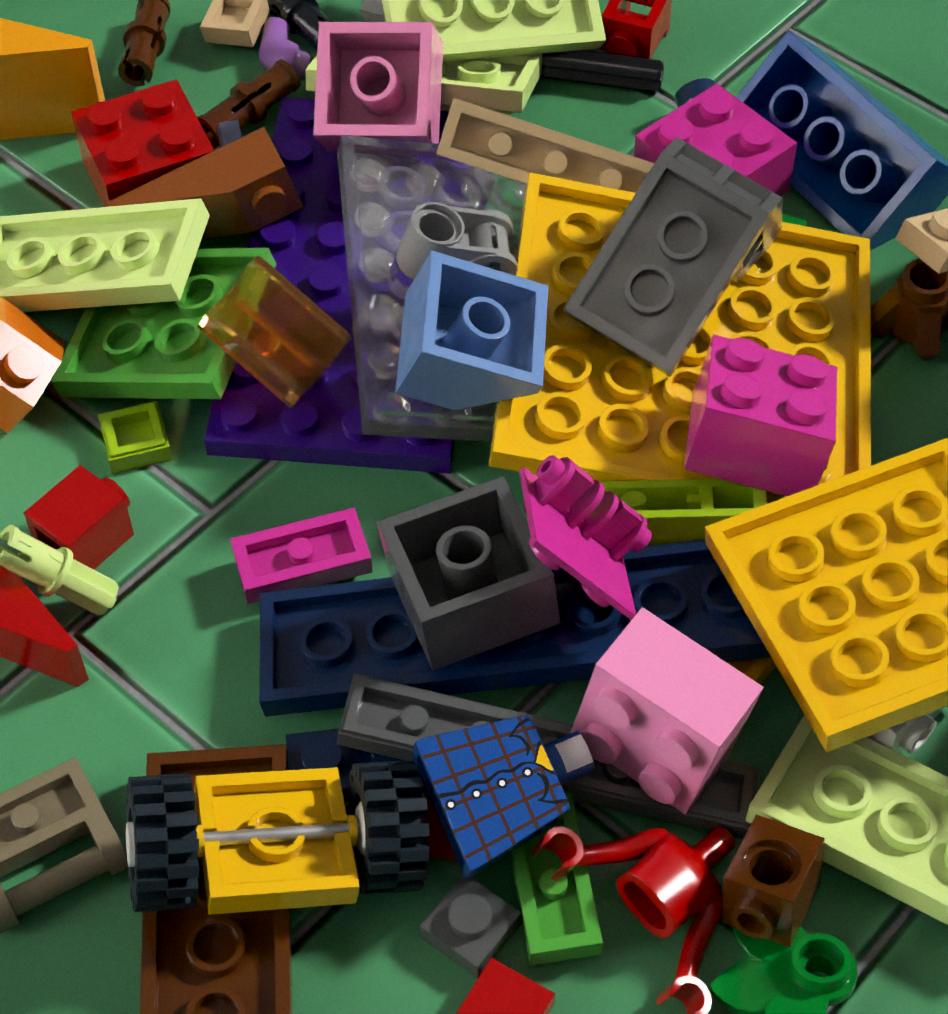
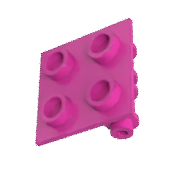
M555 455L548 456L538 467L537 476L523 467L519 471L524 496L523 508L527 514L531 537L529 545L534 554L550 569L559 570L562 568L576 578L585 593L596 604L604 608L611 605L632 620L636 615V610L623 556L630 550L635 553L640 552L649 544L652 532L647 528V519L622 500L619 502L618 496L613 492H604L603 484L598 480H593L592 476L568 457L558 459Z

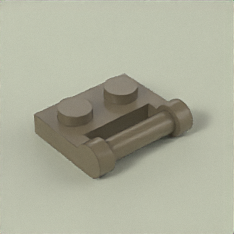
M76 757L0 794V878L89 833L96 844L4 891L0 883V934L19 925L18 916L107 871H109L111 876H114L128 869L126 851Z

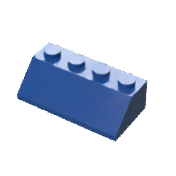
M790 30L785 33L736 96V98L797 142L790 185L842 234L870 239V251L895 238L905 219L934 212L948 196V160L819 47Z

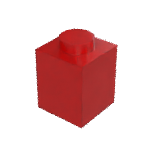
M81 465L23 512L31 537L56 550L60 547L70 549L73 553V559L92 569H96L134 535L128 512L130 501L124 490L112 479L104 477L100 480Z

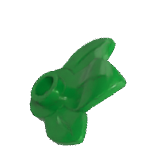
M800 926L789 948L768 939L749 937L737 928L732 927L735 938L746 958L736 962L722 972L710 985L711 995L722 1006L736 1014H826L828 1006L837 1005L845 1001L852 994L856 986L858 971L856 962L847 946L834 936L823 933L808 935ZM816 971H817V972H823V973L827 974L828 976H827V977L815 976V975L811 974V972H816Z

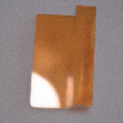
M256 256L248 263L235 286L204 315L197 326L291 409L327 372L351 339L350 334L260 256Z

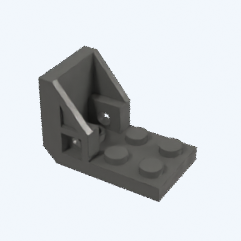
M676 137L659 155L563 308L564 313L671 377L731 280L733 279L738 282L774 241L782 228L783 198Z

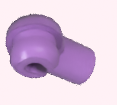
M279 17L268 18L264 24L259 48L261 64L266 69H269L276 61L282 59L293 67L299 79L303 78L306 75L305 69L311 63L310 55L305 51L299 50L298 44L288 40L290 25L287 21Z

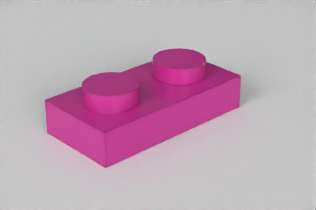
M355 507L230 538L233 556L247 604L259 602L260 593L321 586L373 572L372 558Z

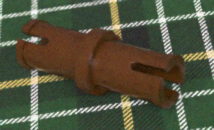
M138 0L135 18L127 25L123 36L125 52L118 67L119 76L129 85L144 86L145 80L149 83L153 77L156 58L163 53L167 41L164 29L171 12L168 0Z
M279 59L272 67L248 84L241 81L232 87L228 98L204 115L202 114L197 117L212 147L217 148L220 146L217 132L220 122L238 120L240 129L248 123L256 125L266 118V110L278 103L282 97H286L291 92L299 89L301 85L300 79L288 62Z

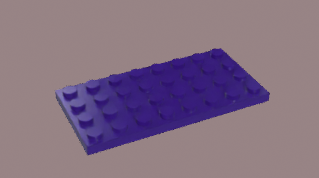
M282 97L272 142L287 169L303 204V208L251 232L248 248H269L277 265L221 399H213L204 438L206 453L212 456L450 474L459 410H451L395 394L405 294L413 282L398 267L396 255L411 215L417 206L426 202H438L447 206L486 210L492 172L437 155L436 153L328 152L313 136L315 99ZM440 111L439 142L449 111Z

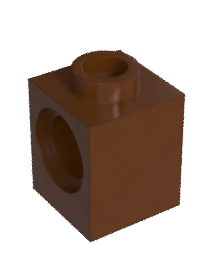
M756 814L723 877L722 923L737 928L749 937L768 939L790 948L821 884L825 838Z

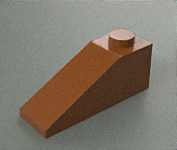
M265 127L108 202L110 206L201 198L210 214L202 239L251 233L303 208V204L287 169Z

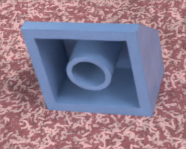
M431 250L405 294L395 394L451 410H459L539 393L543 387L548 285Z

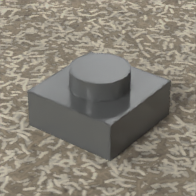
M461 875L420 924V938L478 979L489 960L495 958L521 925V912L473 878L465 880L463 875Z

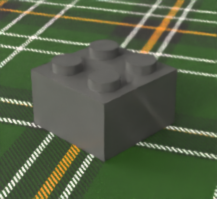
M504 476L377 521L389 573L432 671L560 624L554 574L532 551L529 545V539L531 538L529 525Z

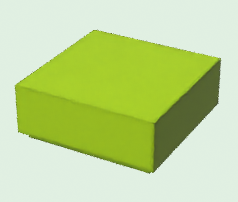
M158 400L98 414L112 474L173 460Z

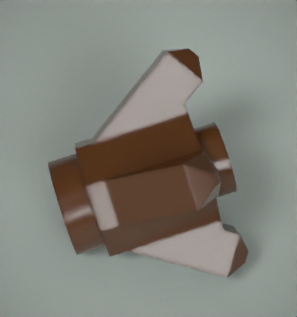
M920 258L911 261L905 267L904 272L896 279L895 286L870 307L871 335L883 338L885 335L893 333L910 343L914 352L923 361H930L939 356L941 335L948 329V271L938 274Z

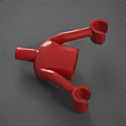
M554 827L548 830L532 848L531 855L535 857L542 850H550L559 856L562 866L551 877L556 882L563 880L574 867L620 864L645 854L636 865L622 874L616 882L618 893L634 916L655 936L668 938L684 922L697 915L685 935L674 982L658 995L656 1003L660 1006L670 997H674L683 1002L687 1014H707L712 1003L710 991L697 976L707 944L722 916L723 895L721 894V885L711 869L734 850L735 840L731 833L723 827H716L691 847L678 835L668 833V830L664 828L649 829L619 840L583 845L579 836L566 827Z

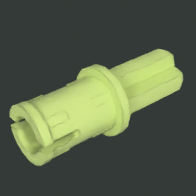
M8 525L1 531L0 538L7 541L9 546L21 552L16 554L0 545V566L37 584V590L40 594L47 597L56 594L95 615H103L109 608L114 606L119 589L116 581L73 559V553L70 549L60 547L56 550L20 531L14 525Z

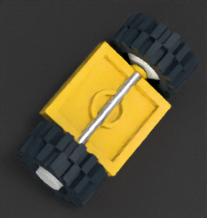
M412 760L353 764V770H350L349 773L350 785H347L349 806H346V809L338 767L195 776L194 791H192L193 782L190 774L129 777L126 799V852L130 897L134 913L196 907L199 891L197 880L199 877V863L197 857H202L209 915L355 904L358 892L362 895L422 890L424 887L423 880H426L428 873L425 861H429L430 850L426 844V836L430 835L429 823L425 821V813L428 810L427 800L422 798L424 784L422 777H418L419 768L417 764H413Z

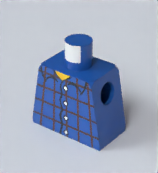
M518 716L425 737L415 741L412 752L413 760L419 768V774L422 777L465 880L475 877L563 819L570 810L561 784L594 771L591 753L584 738L578 731L543 745L529 716Z

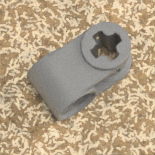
M438 202L423 203L413 211L396 255L398 267L412 280L415 279L431 250L512 275H516V271H518L517 261L510 254L509 240L512 238L513 226L506 214L497 210L447 206ZM491 227L495 229V233H491Z

